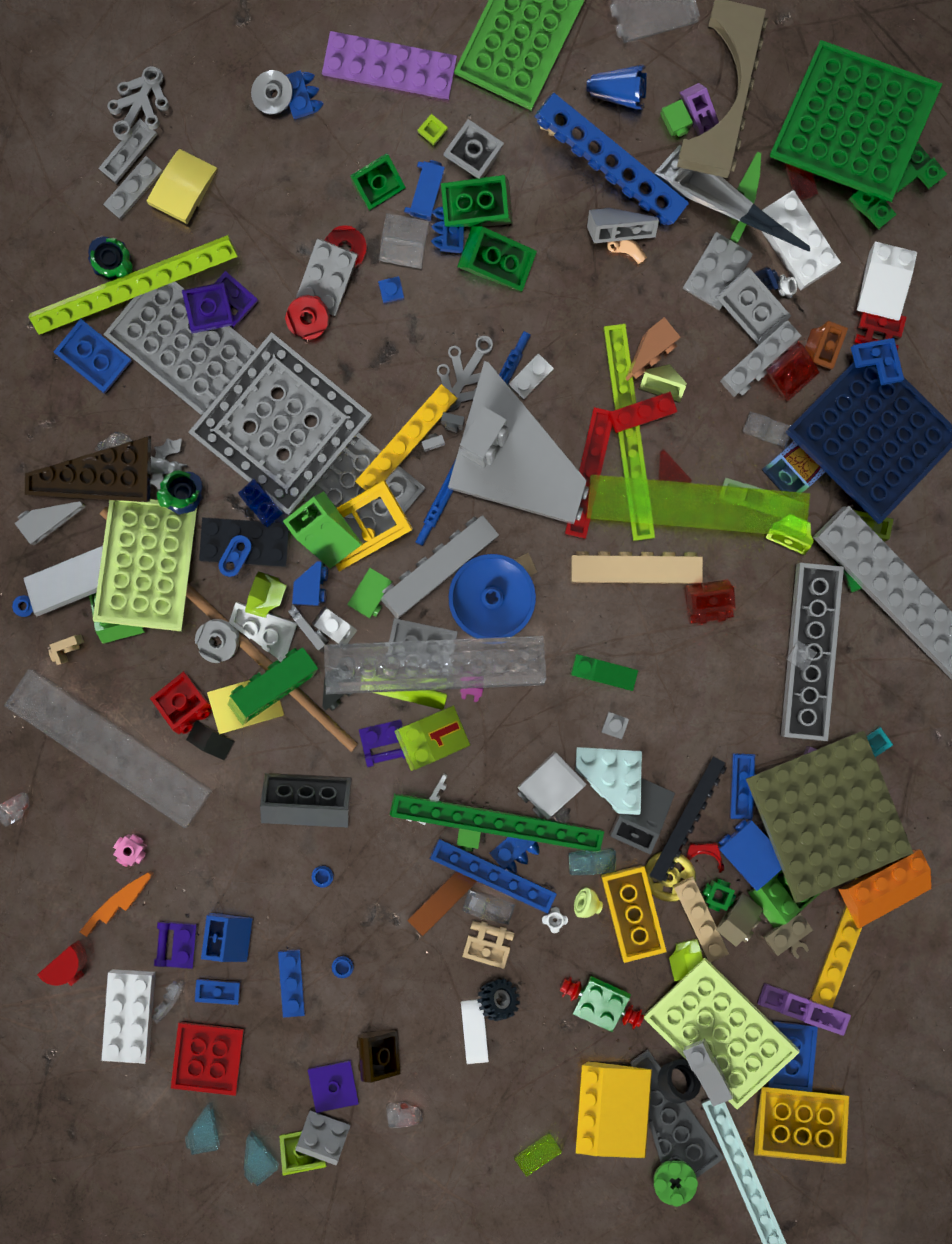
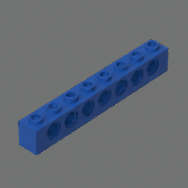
M552 93L534 116L538 119L537 123L546 130L549 128L555 133L554 137L558 141L569 144L574 154L579 157H585L589 161L590 167L596 171L601 170L606 174L605 178L614 185L617 183L622 187L621 191L629 198L634 197L638 200V205L645 211L649 212L650 210L654 213L661 224H674L689 204L687 200L557 94ZM556 115H561L564 118L563 126L556 123ZM574 128L581 132L579 140L575 139L572 135ZM591 142L597 144V153L590 151L589 145ZM607 156L614 158V167H610L606 163ZM625 169L631 172L632 178L630 181L623 177ZM641 183L648 186L647 194H643L640 191ZM658 197H662L665 201L663 208L657 205Z

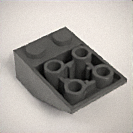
M641 778L640 815L618 813L609 833L610 837L651 855L675 793Z

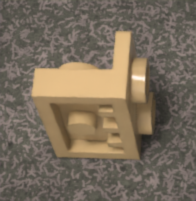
M82 634L50 644L51 649L48 652L52 662L56 661L57 665L67 663L66 653L80 649L79 644L84 643Z

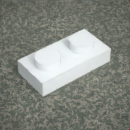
M537 354L508 386L524 400L554 368L540 354Z

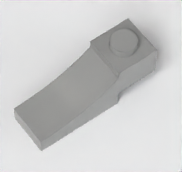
M702 1039L685 1046L683 1053L691 1070L694 1071L702 1084L712 1106L714 1107L733 1099L732 1091L706 1040Z

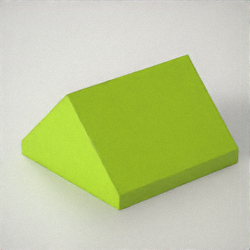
M302 1131L279 1136L283 1176L327 1167L328 1162L295 1150Z

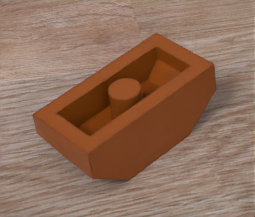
M827 321L823 326L811 329L804 351L811 357L813 363L832 370L848 328Z

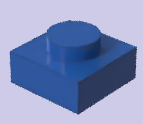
M399 276L378 281L383 304L404 299Z

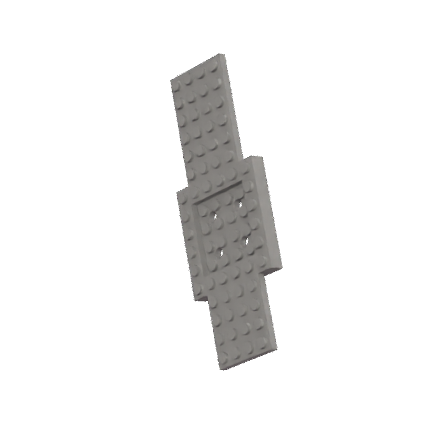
M172 282L134 297L104 333L108 339L202 415L188 433L289 516L294 513L304 500L308 502L323 491L336 508L365 491L355 481L381 453V450L360 434L362 429L372 419V414L272 332L258 349L230 326L191 334L182 290L185 289L177 282ZM275 388L283 389L284 395L281 399H274L272 397V391ZM309 415L317 418V424L314 427H308L305 424V419ZM248 421H253L256 424V429L252 433H247L244 430V425ZM280 449H287L290 455L287 460L282 461L278 459L277 453ZM400 466L386 480L388 487L404 514L426 489ZM381 497L356 510L365 527L372 528L375 531V537L396 525ZM350 513L345 516V521L362 544L366 543L367 541L362 538V530L353 514Z

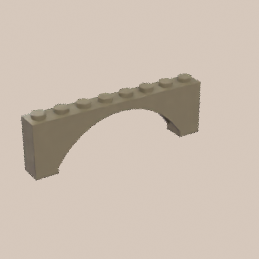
M714 0L708 27L716 30L727 44L733 56L738 75L737 96L727 115L713 128L690 140L683 139L677 167L728 178L730 171L734 172L737 159L733 158L734 152L739 151L741 138H738L739 131H743L746 118H742L743 111L748 110L750 103L747 93L748 90L752 91L755 78L751 77L752 70H757L759 62L756 52L761 51L764 39L760 37L761 31H765L768 18L764 17L766 9L728 0Z

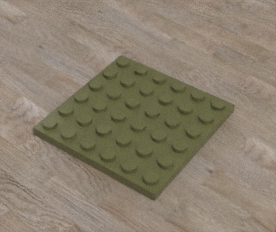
M864 731L746 778L795 903L913 854Z

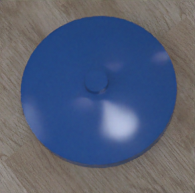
M486 554L469 560L457 571L449 589L450 611L456 623L467 634L480 640L500 641L514 636L526 626L535 608L536 593L530 575L518 562L503 555Z

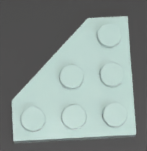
M577 747L576 772L581 777L583 776L591 784V787L612 805V808L617 813L640 815L642 751Z

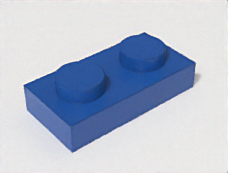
M197 979L195 1002L238 1005L241 982Z

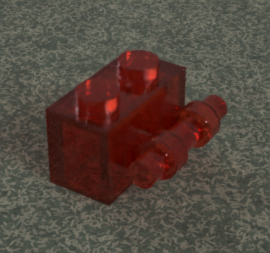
M729 580L686 586L687 606L693 614L689 616L691 624L699 623L702 625L706 624L707 621L714 620L722 622L726 621L727 618L734 617L733 609L736 608L735 592Z

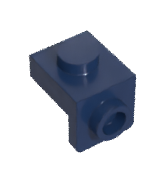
M766 266L754 272L768 290L779 288L777 282L780 279L775 269L771 270V268Z

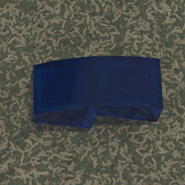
M255 479L238 492L246 505L253 510L266 527L283 514L281 509Z

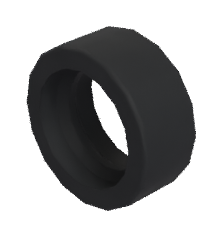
M678 1059L667 1063L660 1069L658 1074V1086L661 1094L672 1103L680 1104L695 1098L700 1091L701 1083L694 1071L691 1070L687 1060ZM674 1069L680 1070L686 1078L687 1089L684 1094L679 1093L673 1086L672 1072Z

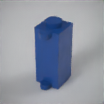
M434 160L424 161V163L418 162L417 167L422 168L415 195L411 208L405 207L404 212L410 214V216L428 221L432 220V211L435 209L441 183L445 175V167L440 162Z

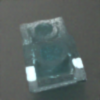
M611 848L595 852L583 850L569 853L570 874L594 875L616 872V851Z

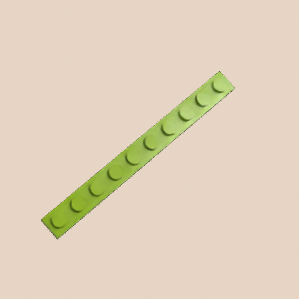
M229 235L31 312L29 313V319L40 335L238 257L237 251Z
M626 324L604 326L615 410L636 403L633 377L628 381L625 379L631 366ZM639 425L618 433L633 541L655 538Z

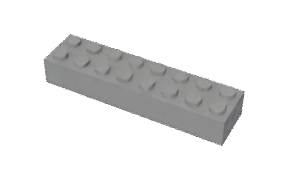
M810 563L796 564L781 727L782 737L828 741L844 571L842 566Z

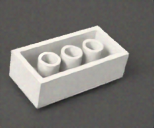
M794 190L762 210L810 246V251H806L762 231L790 276L795 278L800 291L837 268L841 263Z
M112 969L108 972L101 1061L145 1064L149 1060L156 972Z

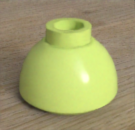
M583 888L575 898L574 911L577 917L588 918L595 913L599 914L603 908L602 901H599L597 894L589 888Z

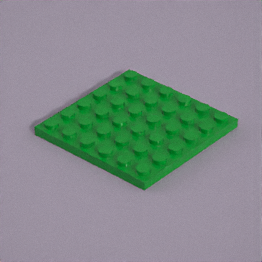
M820 40L770 153V157L892 202L943 83Z

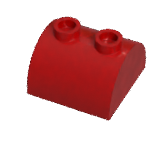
M79 940L76 941L39 972L37 976L49 985L59 986L68 983L72 986L85 975L82 971L87 959L84 946Z

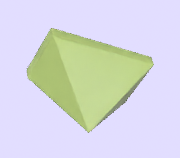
M669 364L646 369L639 389L656 395L671 391L673 400L680 402L687 383Z

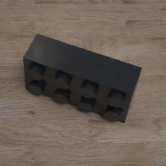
M202 517L199 561L219 563L231 539L242 535L247 537L252 544V550L244 565L289 567L291 532L284 523ZM239 543L237 545V549L239 551H243L245 549L244 543Z

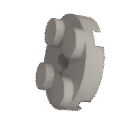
M211 619L201 625L196 632L195 643L200 650L198 652L204 659L212 663L226 661L234 656L238 650L239 632L225 620ZM218 636L222 644L216 646L212 638Z

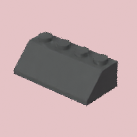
M265 773L260 803L261 823L348 828L351 778Z

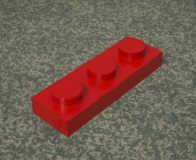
M670 391L611 411L609 415L615 432L619 433L675 414L677 409Z

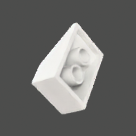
M874 242L867 259L857 311L899 321L914 271L917 252Z

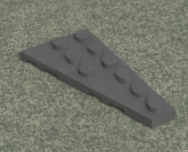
M647 1049L630 1061L632 1067L652 1069L648 1122L661 1164L666 1161H684L692 1167L697 1178L723 1160L724 1156L686 1102L680 1104L672 1103L661 1094L658 1086V1074L661 1067L650 1051ZM672 1178L670 1180L672 1183L670 1187H679L681 1179L677 1178L675 1180Z

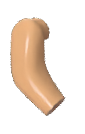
M634 240L613 241L607 244L609 251L627 253L638 264L647 259L639 244Z

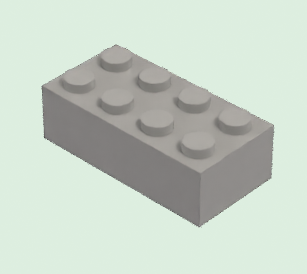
M483 406L460 443L462 455L483 468L487 464L491 466L497 456L496 448L498 445L502 447L508 438L507 420Z

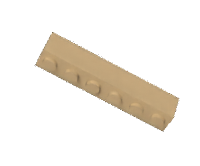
M577 551L576 555L571 556V582L703 583V557H697L695 552H686L684 556H676L675 552H663L662 556H654V552H641V556H632V552H619V556H610V552H597V556H589L587 551Z

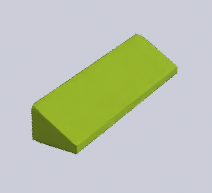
M365 673L362 674L361 690L441 710L445 707L446 693Z

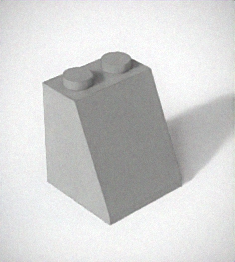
M554 751L517 787L520 790L517 794L525 803L530 801L535 806L532 810L541 819L544 816L549 819L587 784Z

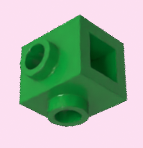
M718 879L717 882L711 880L710 884H706L702 895L705 896L704 901L708 903V908L719 912L720 909L727 911L728 907L733 905L736 895L734 894L735 890L730 887L731 883ZM716 890H720L722 893L719 898L714 897Z

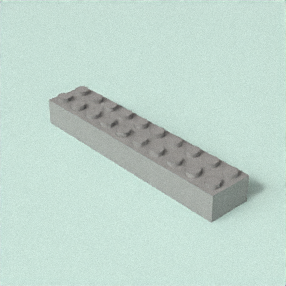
M843 506L813 538L840 566L844 567V570L952 680V611L850 506Z

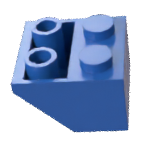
M317 561L294 581L292 604L322 607V602L326 603L327 590L323 589V581L328 579V568L324 567L325 564L323 562Z
M209 913L206 916L201 959L219 962H247L253 918Z

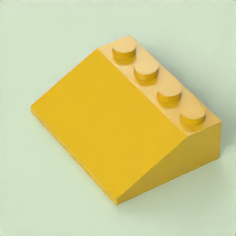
M591 1061L582 1065L576 1141L577 1154L602 1157H646L652 1069Z
M761 1087L754 1155L845 1164L849 1096Z

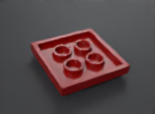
M179 1022L171 1089L236 1096L244 1029Z

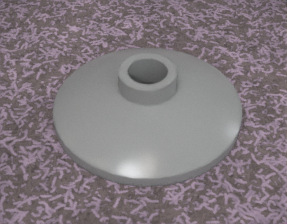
M269 70L260 74L255 79L251 89L254 105L266 114L282 112L288 107L293 96L291 81L285 74L276 70ZM277 90V96L272 97V92Z

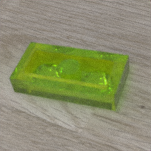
M548 1133L516 1155L514 1160L525 1176L528 1177L561 1154L562 1150L553 1136Z

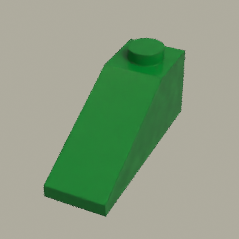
M575 654L570 675L633 691L638 670Z

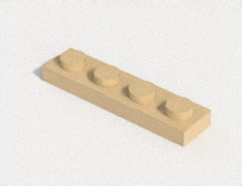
M693 876L674 884L673 887L708 961L711 963L728 955L729 952L720 933L716 931L717 927Z

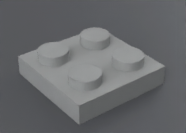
M310 1110L295 1150L337 1165L351 1125Z

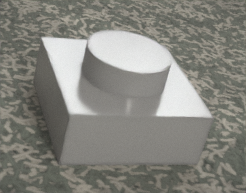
M437 433L427 435L425 440L421 441L425 452L445 445L443 436H438Z
M608 712L601 732L622 739L629 719Z

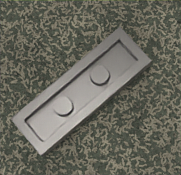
M141 119L131 128L132 134L130 138L121 140L99 167V170L116 184L158 135L156 131L149 129Z
M145 156L103 205L121 220L163 173L162 169Z

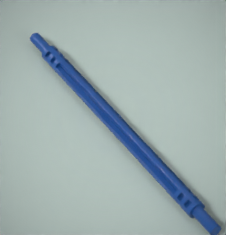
M523 331L515 349L511 350L499 374L507 385L523 357L522 352L531 336ZM455 461L423 521L425 524L415 543L421 546L424 545L432 527L435 528L453 490L448 488Z

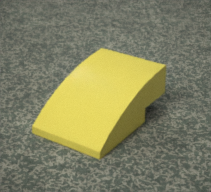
M178 149L155 184L147 199V203L188 224L196 207H199L218 168Z
M249 680L207 692L219 734L284 716L281 701H277L242 725L228 706L229 696L232 694L231 691L240 685L245 687L250 682Z

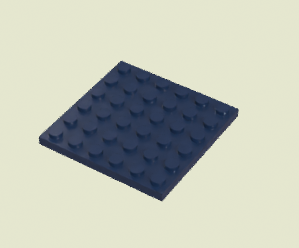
M854 362L785 431L878 524L898 506L952 448V424L910 382L904 378L902 382L881 385L876 365L856 368Z

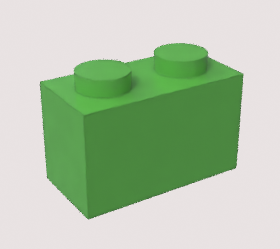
M369 568L347 605L370 619L372 616L377 617L383 607L380 605L381 598L384 595L382 591L392 584L393 581Z

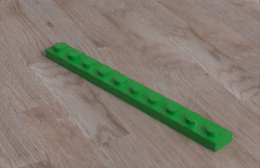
M395 793L390 810V816L395 818L600 852L605 832L597 828Z

